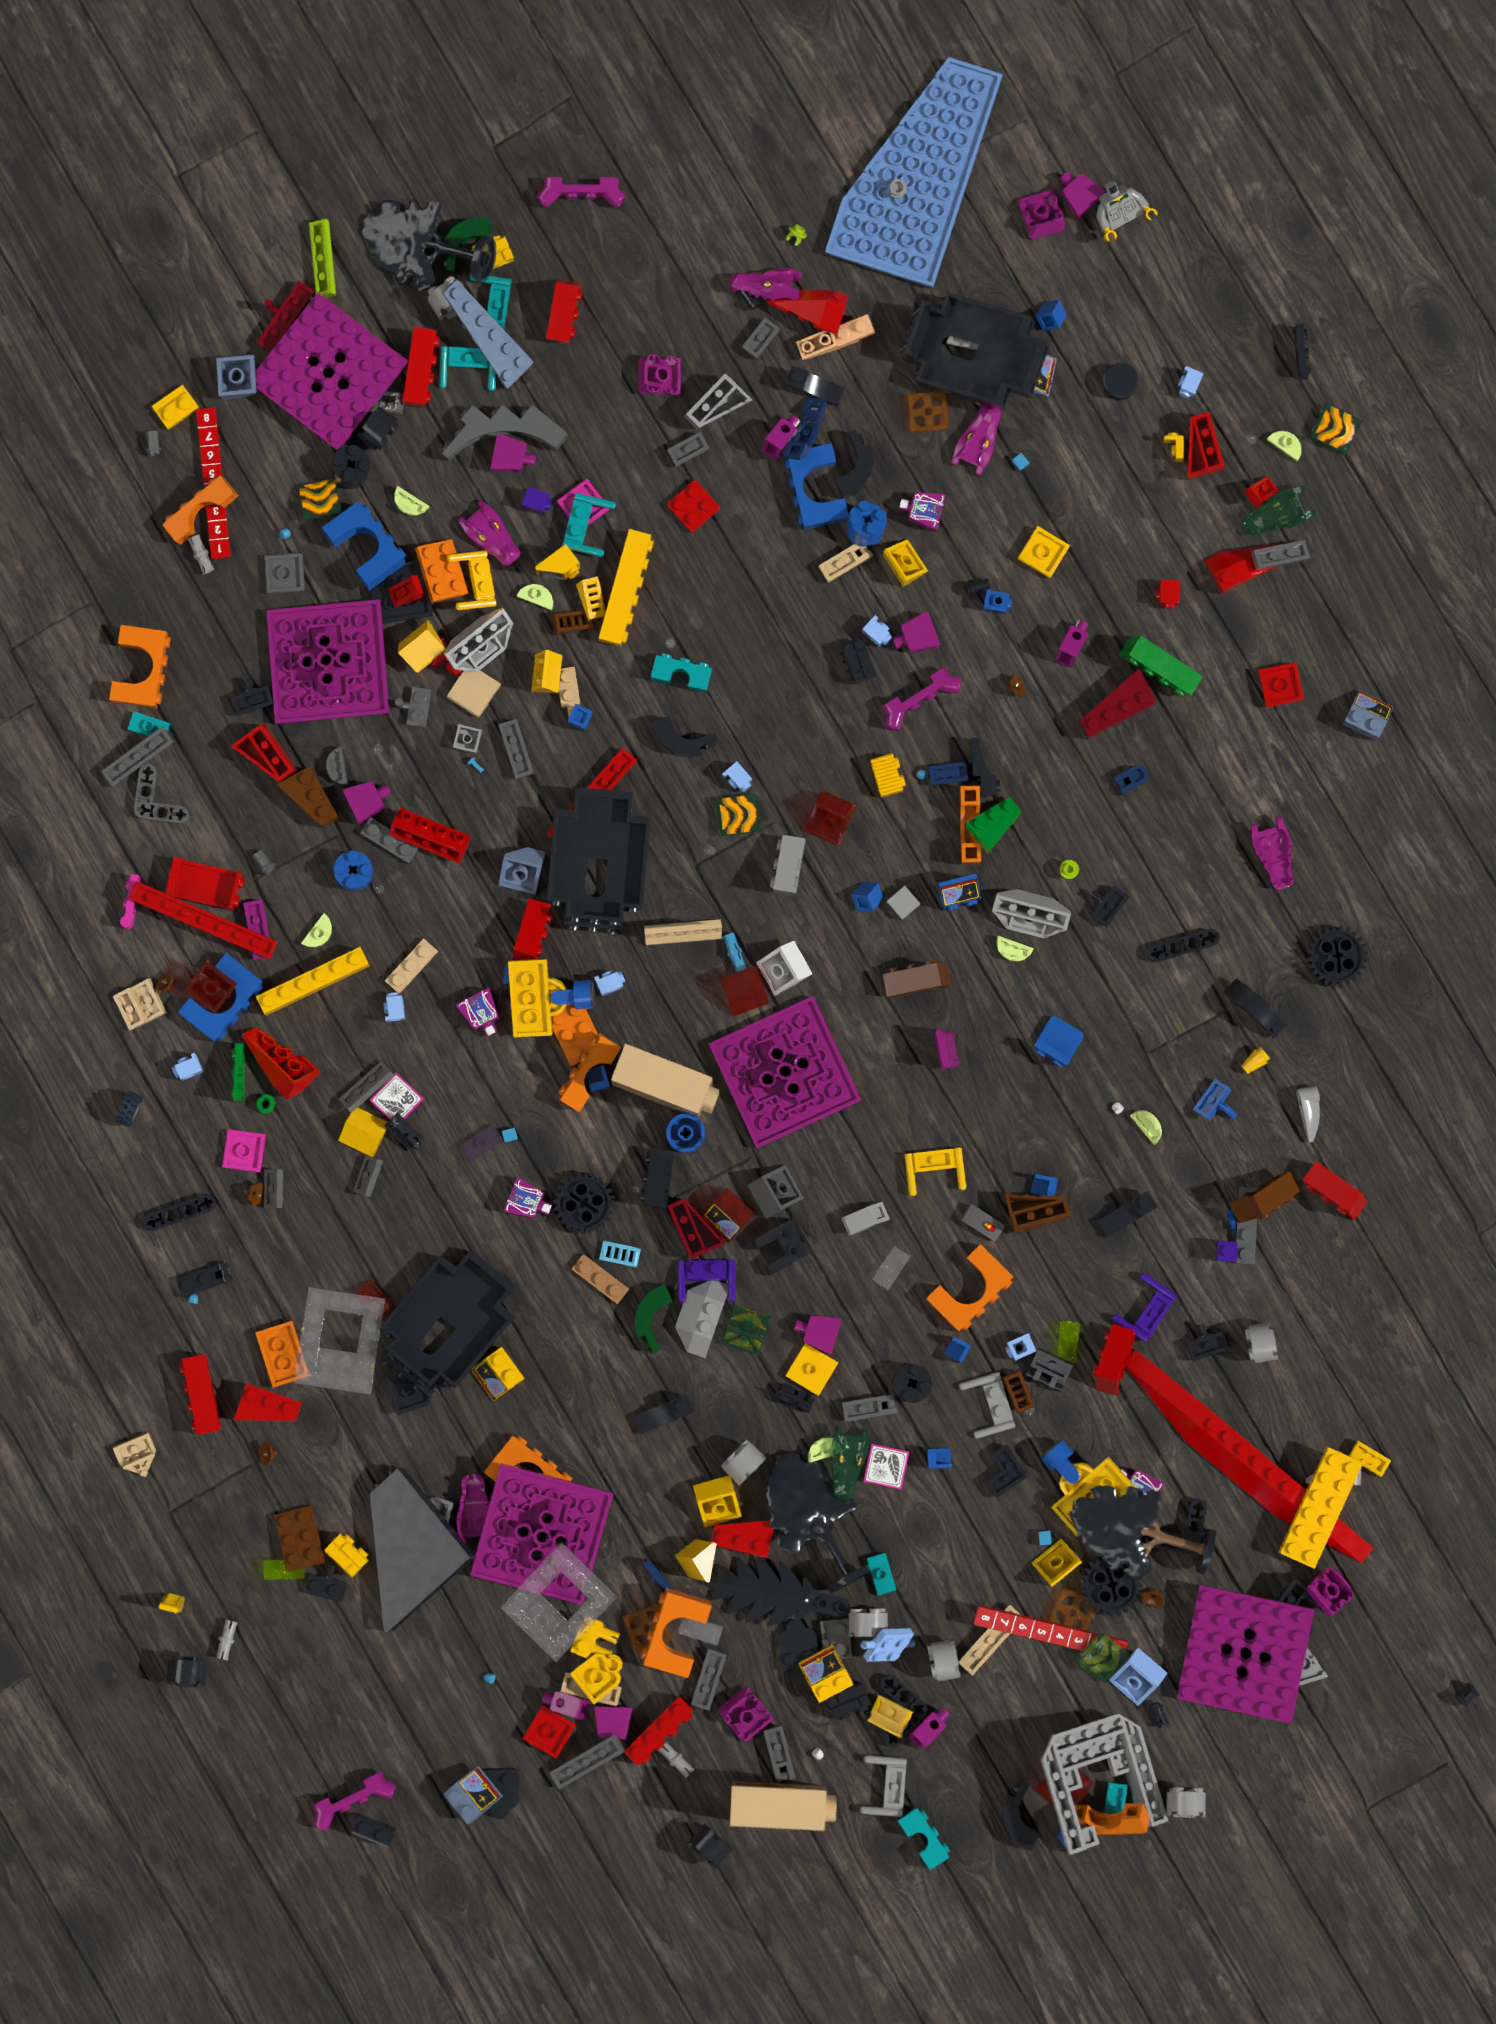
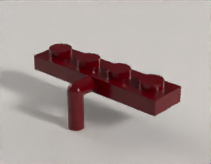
M298 280L280 308L274 306L270 299L265 300L266 309L275 316L256 342L257 345L270 353L299 317L315 291Z

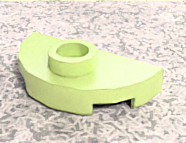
M1278 431L1267 438V441L1298 462L1301 455V445L1293 434L1287 431Z
M397 486L395 502L403 513L410 516H418L427 511L429 508L427 504Z
M527 585L517 594V597L552 611V595L548 589L541 585Z
M325 913L301 944L307 947H318L329 940L332 934V925Z
M997 936L996 944L998 951L1002 957L1009 961H1022L1030 956L1034 949Z
M1145 1110L1133 1112L1130 1115L1131 1118L1155 1145L1162 1134L1158 1119L1152 1113Z
M829 1437L820 1438L810 1447L808 1461L811 1463L845 1452L846 1450L843 1444L836 1439Z

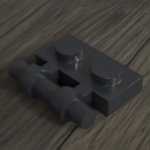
M1039 1347L1030 1365L1037 1370L1034 1372L1028 1369L1025 1376L1031 1378L1032 1382H1039L1048 1386L1047 1389L1051 1391L1054 1389L1061 1392L1063 1385L1057 1383V1380L1066 1382L1074 1363ZM1042 1372H1044L1053 1377L1049 1379L1047 1377L1042 1376L1041 1374Z

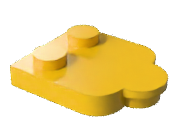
M596 1653L572 1671L570 1675L592 1703L595 1704L619 1685L621 1681L619 1671L622 1668V1660L614 1654L606 1656L603 1653Z

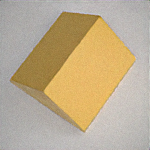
M908 539L883 551V557L903 587L928 572Z
M428 620L401 641L398 648V653L417 673L446 651L444 644Z
M544 650L535 654L531 692L558 693L562 655L550 650Z
M356 1108L345 1122L338 1141L370 1157H374L387 1131V1128L384 1126L387 1121L360 1108Z
M695 1539L675 1556L689 1578L710 1582L716 1543Z
M1062 1539L1032 1562L1033 1566L1051 1587L1082 1563Z

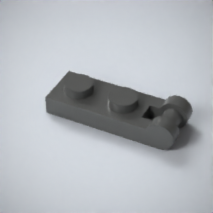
M895 1394L843 1402L845 1422L898 1413V1408H895L894 1402L896 1400ZM887 1401L888 1409L882 1410L881 1402Z
M779 1726L764 1730L777 1784L782 1783V1780L796 1779L783 1727ZM787 1766L788 1771L780 1773L779 1767Z

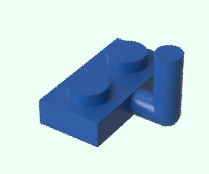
M1217 1079L1213 1080L1193 1108L1197 1114L1208 1121L1212 1119L1218 1109L1224 1111L1231 1119H1235L1237 1116L1234 1110L1224 1103L1232 1090Z

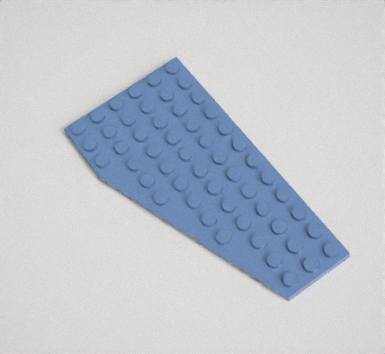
M948 57L918 100L915 101L848 193L843 197L825 254L933 288L1003 74ZM894 179H901L906 183L907 191L901 198H894L888 192V185Z

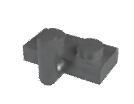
M412 687L410 702H405L401 698L395 700L398 708L409 710L406 725L426 728L432 690Z

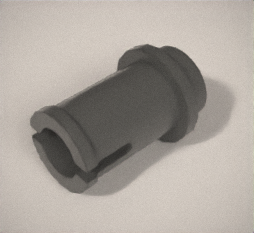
M158 431L146 432L148 446L146 452L149 456L160 455L161 448H159Z
M263 850L253 855L252 858L262 869L261 873L269 875L275 870V864L269 861Z

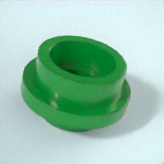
M263 1094L257 1098L256 1107L261 1113H270L275 1108V1100L272 1096ZM265 1100L269 1102V1106L267 1108H264L262 1106V1103Z

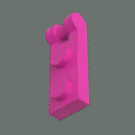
M131 874L130 879L127 878L126 881L128 897H124L123 909H126L125 916L120 920V924L125 929H131L134 925L137 903L128 898L135 882H140L141 877L139 875Z

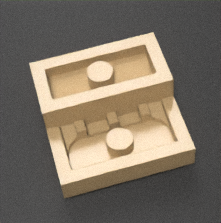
M480 670L478 672L463 671L447 695V698L479 718L501 684Z
M150 978L113 996L129 1030L142 1026L167 1013Z

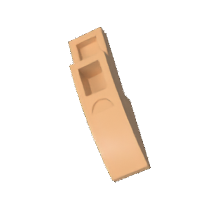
M864 315L840 325L837 334L822 331L797 341L796 344L802 360H806L856 343L859 339L874 334L875 331L869 315Z

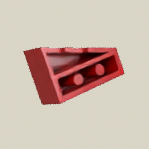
M1206 412L1191 417L1188 479L1192 480L1226 470L1210 413Z
M533 899L528 900L513 949L512 960L537 959V957L541 956L543 949L541 943L542 940H546L548 933L546 925L551 923L553 912L550 911L551 904Z
M246 1383L234 1420L297 1421L303 1402Z
M770 1520L715 1525L711 1543H716V1546L767 1558L774 1529L770 1527Z

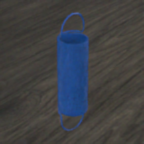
M1228 1209L1229 1230L1231 1229L1233 1233V1230L1237 1229L1235 1215L1232 1209Z

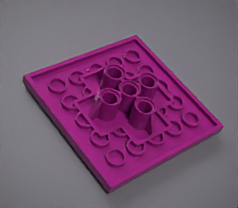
M318 292L255 371L256 389L338 451L409 362ZM339 355L346 357L342 363L336 362V358ZM311 359L319 360L318 365H309ZM327 370H332L334 372L333 376L330 378H326L324 376V373ZM346 381L349 383V386L346 389H340L339 384ZM315 385L322 386V390L318 393L313 392L312 388Z
M381 600L266 610L275 724L390 714ZM328 637L330 640L329 644L321 646V640ZM343 655H350V660L347 663L341 662ZM330 656L331 662L328 665H323V658ZM306 658H311L312 664L308 667H304V660ZM332 675V682L324 684L325 676Z
M814 996L709 1043L710 1049L756 1149L861 1101ZM773 1050H781L783 1056L780 1059H774L771 1055ZM799 1059H806L808 1066L801 1069L797 1066V1061ZM784 1066L788 1067L791 1071L787 1077H783L779 1072ZM764 1075H771L773 1082L769 1085L762 1082ZM790 1084L798 1086L799 1091L796 1094L788 1092L787 1088Z
M501 1463L470 1576L583 1605L613 1492ZM544 1513H550L553 1516L550 1521H544L541 1517ZM522 1526L527 1527L529 1530L525 1535L518 1533V1529ZM544 1531L547 1533V1537L544 1540H540L536 1537L537 1533ZM559 1536H563L566 1539V1542L562 1545L555 1542ZM539 1550L542 1552V1556L540 1558H533L532 1552Z
M1200 1584L1177 1699L1292 1724L1315 1609ZM1252 1629L1255 1632V1637L1247 1638L1245 1631ZM1224 1644H1229L1232 1646V1651L1230 1653H1225L1222 1651V1646ZM1248 1648L1252 1654L1250 1657H1244L1241 1655V1650ZM1267 1652L1270 1654L1271 1659L1269 1661H1262L1260 1654ZM1244 1667L1247 1669L1248 1674L1240 1676L1237 1673V1669Z

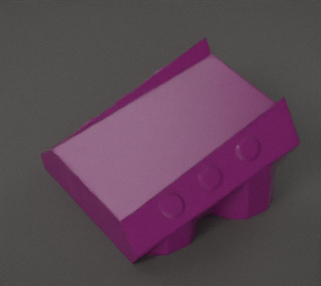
M1054 190L1018 200L1029 238L1036 240L1053 233H1061L1066 227L1063 220V212L1059 208Z
M653 354L648 357L640 356L638 361L637 389L639 394L680 395V357H659Z
M937 1029L934 1035L941 1070L955 1068L961 1062L958 1059L954 1039L956 1034L949 1030Z
M1325 1568L1307 1586L1311 1597L1324 1613L1331 1617L1353 1598L1350 1585L1333 1568Z
M748 1687L741 1688L726 1703L720 1705L718 1710L726 1723L744 1743L773 1720V1716Z

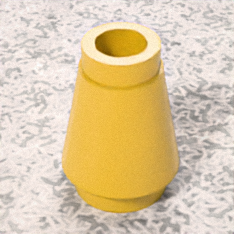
M1261 1047L1255 1048L1241 1066L1249 1074L1267 1064L1270 1057Z

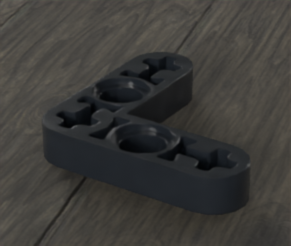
M1194 1499L1190 1503L1184 1535L1162 1532L1178 1538H1185V1540H1194L1193 1542L1201 1544L1207 1513L1206 1502L1202 1499ZM1198 1502H1201V1506H1204V1509L1200 1510L1198 1516H1202V1520L1191 1518V1514H1196V1509L1193 1508V1505H1197ZM1192 1521H1198L1200 1524V1529L1197 1532H1192L1189 1528ZM1147 1535L1144 1536L1145 1543L1151 1541ZM1163 1543L1164 1546H1160V1544L1153 1546L1187 1554L1197 1553L1187 1549L1180 1550L1177 1546L1169 1547L1165 1543Z
M885 1675L881 1679V1688L897 1703L913 1713L915 1711L914 1705H923V1713L920 1714L918 1712L914 1716L918 1718L916 1722H914L912 1717L910 1718L911 1727L903 1731L905 1735L902 1738L897 1737V1743L892 1742L890 1744L888 1736L891 1733L887 1731L884 1740L887 1746L895 1748L904 1741L926 1715L927 1706L896 1677ZM892 1678L895 1687H898V1684L902 1686L896 1691L895 1696L891 1694L894 1691L891 1687L887 1689L884 1687L886 1679L890 1680ZM901 1691L909 1693L908 1701L901 1702L898 1695Z

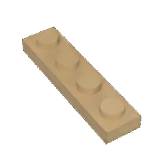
M1009 1604V1606L1004 1610V1611H1008V1612L1020 1614V1613L1017 1612L1010 1604ZM988 1628L958 1663L973 1676L1010 1633Z

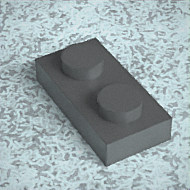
M765 317L744 343L742 349L755 359H758L778 334L780 328Z
M699 432L667 449V452L674 465L678 467L710 449L703 435Z
M365 1155L353 1192L371 1197L381 1169L382 1160Z
M265 1170L264 1208H282L283 1170Z

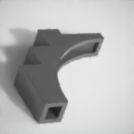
M472 405L470 409L467 407L461 414V423L465 427H460L456 431V438L452 442L448 441L442 449L444 451L442 454L446 460L450 461L470 444L486 437L496 436L497 433L530 437L557 451L568 438V433L534 405H531L530 408L526 407L520 414L521 419L504 405L494 409L490 415L491 419Z

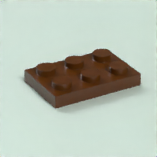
M312 1506L274 1515L287 1572L326 1563Z

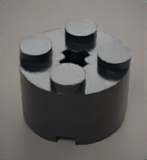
M378 406V413L376 411L372 413L362 427L363 434L359 432L357 437L374 450L378 448L381 451L387 443V435H393L399 423H397V418Z
M356 445L345 446L339 449L332 460V479L342 488L356 489L361 487L369 475L370 459L366 452Z
M905 1365L894 1375L893 1390L897 1397L904 1402H920L931 1391V1376L920 1365ZM908 1379L917 1380L915 1389L907 1386L909 1383Z
M172 1656V1660H168L166 1684L171 1685V1682L176 1683L175 1686L197 1687L198 1683H201V1687H205L207 1663L201 1657H191V1660H184L182 1656Z
M706 1824L701 1826L686 1843L692 1850L696 1851L698 1849L696 1854L704 1861L709 1859L707 1863L715 1870L733 1849Z

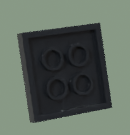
M419 560L405 562L406 564L371 589L373 600H381L383 624L433 617L432 604ZM417 575L423 590L422 598L394 607L388 589L411 576Z

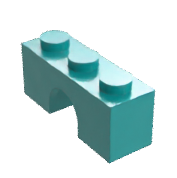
M661 653L660 656L656 655L651 680L670 684L672 675L681 671L689 676L688 689L707 693L712 668L709 667V664L702 662L693 664L690 663L689 659L679 658V660L671 659V655Z
M916 1807L897 1820L908 1837L915 1833H923L927 1836V1846L919 1854L929 1870L949 1858L947 1853L950 1850L945 1842L940 1843L937 1839L939 1833L933 1825L930 1827L926 1822L929 1818L924 1810H918Z

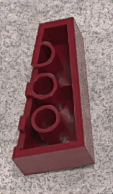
M1140 669L1080 720L1079 725L1087 740L1156 705L1157 701Z

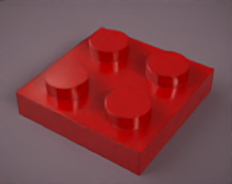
M696 480L691 482L667 504L668 508L691 533L695 532L720 510V506Z
M1296 662L1258 670L1266 708L1304 700Z
M542 1705L523 1739L557 1758L576 1724Z

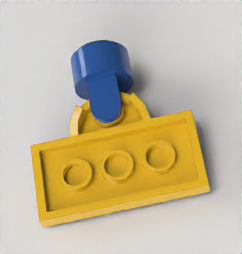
M547 958L508 961L514 1037L552 1035L551 1016L561 1013L567 1004H575L576 1010L593 1009L595 1006L594 983L591 980L574 981V988L567 989L563 982L556 978L548 977Z
M1059 1440L1041 1456V1460L1051 1471L1057 1469L1061 1474L1059 1483L1065 1495L1051 1508L1077 1536V1530L1071 1517L1068 1515V1512L1073 1510L1074 1500L1080 1497H1085L1086 1499L1094 1498L1093 1492L1090 1490L1098 1485L1114 1487L1116 1489V1498H1121L1127 1493L1126 1488L1134 1487V1485L1109 1457L1095 1469L1089 1464L1082 1462L1072 1464L1067 1458L1074 1452L1063 1440Z

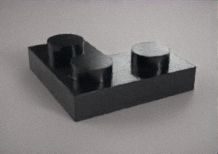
M1007 1444L990 1455L1001 1470L1000 1473L985 1482L996 1498L1028 1477Z

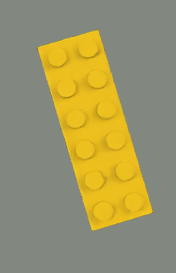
M1326 1447L1279 1553L1315 1569L1361 1469L1362 1462Z

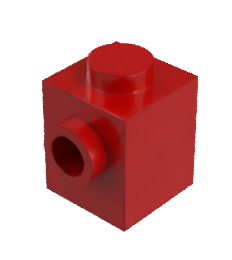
M1160 580L1159 589H1156V600H1159V606H1164V609H1174L1175 606L1179 605L1180 580Z

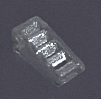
M385 392L381 397L380 407L388 413L402 414L404 395L395 392ZM386 397H389L388 407H385ZM378 402L371 411H377Z

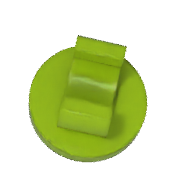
M800 225L790 226V233L787 235L786 240L789 241L792 236H795L797 238L795 245L797 246L801 243L802 238L807 236L805 229Z
M1066 860L1061 864L1060 874L1065 879H1073L1078 875L1079 867L1075 861Z

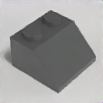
M786 1165L748 1185L766 1219L804 1199Z

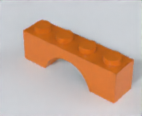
M219 476L211 479L205 489L198 490L191 501L184 502L178 512L170 514L165 519L166 522L162 525L175 542L183 544L196 533L194 519L201 508L210 504L225 508L239 496L225 478Z
M980 786L960 787L961 865L981 864V846L965 827L967 821L980 815Z
M599 1033L598 1037L596 1035L593 1037L589 1044L591 1046L588 1052H584L579 1059L581 1063L577 1069L573 1068L568 1076L570 1080L566 1085L563 1084L558 1091L560 1101L578 1112L581 1111L590 1097L584 1085L585 1076L589 1069L600 1063L611 1064L621 1049L620 1045Z
M1143 1803L1124 1804L1123 1810L1116 1814L1100 1813L1089 1805L1074 1806L1080 1828L1094 1825L1097 1835L1147 1833L1150 1817Z

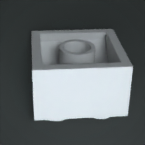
M795 941L777 948L756 962L774 996L812 975Z

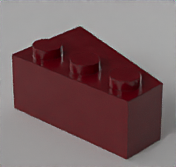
M685 1198L667 1206L690 1260L726 1245Z

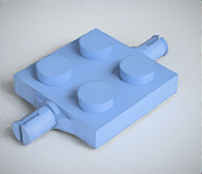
M911 1628L882 1629L873 1640L861 1642V1648L868 1649L863 1657L867 1662L895 1661L899 1658L904 1648H913L915 1646V1641L911 1639L914 1633Z

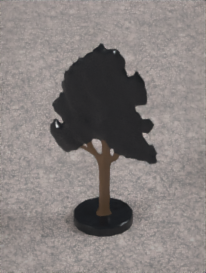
M1098 1485L1090 1490L1093 1492L1094 1498L1086 1499L1085 1497H1080L1074 1500L1073 1510L1068 1512L1077 1530V1536L1080 1538L1083 1546L1086 1547V1550L1093 1553L1096 1557H1103V1561L1107 1563L1112 1571L1126 1564L1128 1567L1124 1569V1573L1130 1579H1137L1150 1572L1151 1565L1148 1554L1156 1544L1165 1543L1197 1552L1195 1571L1200 1574L1206 1572L1213 1553L1216 1530L1208 1528L1204 1533L1201 1544L1165 1534L1160 1530L1154 1520L1157 1517L1162 1494L1154 1489L1146 1491V1495L1137 1498L1138 1492L1130 1486L1126 1488L1127 1495L1116 1498V1489L1114 1487ZM1147 1535L1153 1537V1540L1143 1544L1141 1537Z

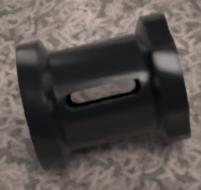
M1468 1682L1466 1687L1454 1696L1467 1708L1468 1703L1476 1696H1480V1694Z

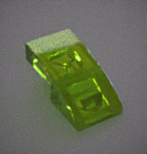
M1060 1321L1057 1356L1076 1364L1080 1323Z
M264 1560V1580L305 1578V1568L287 1572L285 1560Z

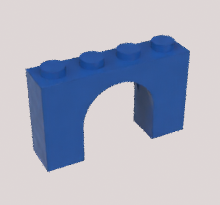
M832 443L811 448L802 460L784 459L786 470H790L792 476L789 478L790 488H794L796 496H793L794 505L799 507L800 514H797L799 525H803L804 530L848 520L849 515L845 498L818 503L811 500L803 489V481L810 472L836 465Z
M358 501L323 526L322 529L324 535L335 548L353 535L360 533L369 534L376 538L379 542L376 555L356 570L357 576L370 591L406 564L404 559L406 555L400 547L396 548L394 546V540L389 533L385 534L382 531L383 526L379 520H374L370 516L372 514L370 509L366 505L362 506Z
M227 953L214 968L235 986L236 1000L233 1006L226 1012L214 1014L206 1011L189 998L178 1012L215 1043L217 1040L221 1041L226 1036L227 1032L225 1030L230 1025H235L239 1019L238 1014L242 1010L246 1011L252 1003L250 1002L251 998L254 995L258 996L264 988L262 987L263 982Z

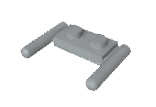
M999 1372L959 1384L960 1390L983 1385L994 1426L975 1431L973 1435L976 1439L1015 1428Z
M866 1755L864 1757L865 1763L887 1765L883 1808L861 1806L860 1813L902 1817L907 1758Z

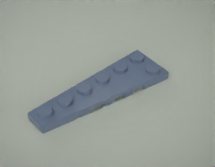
M454 280L442 294L455 314L460 318L463 326L472 336L475 344L482 351L485 359L492 366L493 371L503 386L508 389L534 362L459 281Z

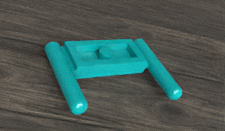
M470 275V280L475 281L472 275ZM489 276L485 282H482L492 284L487 313L504 330L512 279Z
M440 346L439 387L441 389L446 388L447 366L489 368L488 390L494 391L496 389V374L488 360L483 356L480 348Z
M576 493L563 546L566 544L570 550L602 557L604 550L583 545L592 506L597 505L615 509L616 503Z

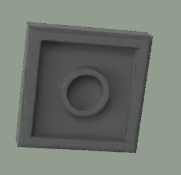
M303 553L264 555L267 594L305 592Z

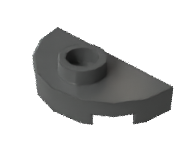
M341 746L335 748L326 759V771L334 782L348 785Z

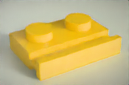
M183 385L152 406L168 430L195 412L196 409H199Z
M878 1695L871 1711V1717L867 1721L902 1738V1733L906 1729L913 1712Z

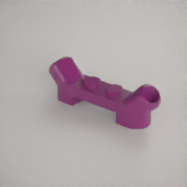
M547 177L543 179V189L537 194V200L544 207H549L558 197H566V199L585 197V199L590 200L596 199V197H604L614 208L619 207L625 201V194L619 189V179L612 177H600V185H562V177Z
M943 668L930 676L931 685L901 703L898 697L894 698L881 708L886 714L885 727L894 731L900 730L904 713L908 710L910 712L920 707L919 703L924 700L927 702L936 697L935 693L939 690L957 694L962 681L960 677L951 676L947 669Z
M379 1772L364 1779L366 1788L335 1803H332L330 1797L312 1805L315 1812L313 1826L323 1831L328 1830L336 1811L339 1810L342 1813L350 1809V1804L356 1801L358 1804H361L368 1800L367 1796L370 1794L388 1800L391 1799L396 1788L395 1783L385 1780L382 1772Z

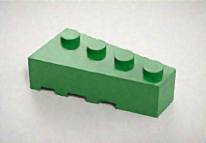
M1141 635L1130 636L1118 655L1130 664L1143 670L1147 675L1158 679L1162 685L1175 689L1174 692L1181 697L1192 696L1203 677Z

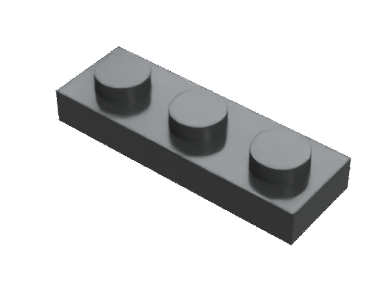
M1305 540L1257 549L1251 552L1256 570L1306 561L1310 558Z
M517 719L498 724L516 780L533 775L534 772Z
M370 817L360 834L410 864L419 847L390 836L389 828Z
M380 1061L343 1094L339 1100L352 1113L394 1074Z
M708 1649L691 1705L710 1710L727 1654Z

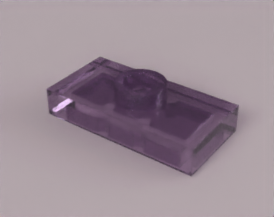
M491 1125L461 1145V1147L472 1162L503 1142V1139L494 1125Z

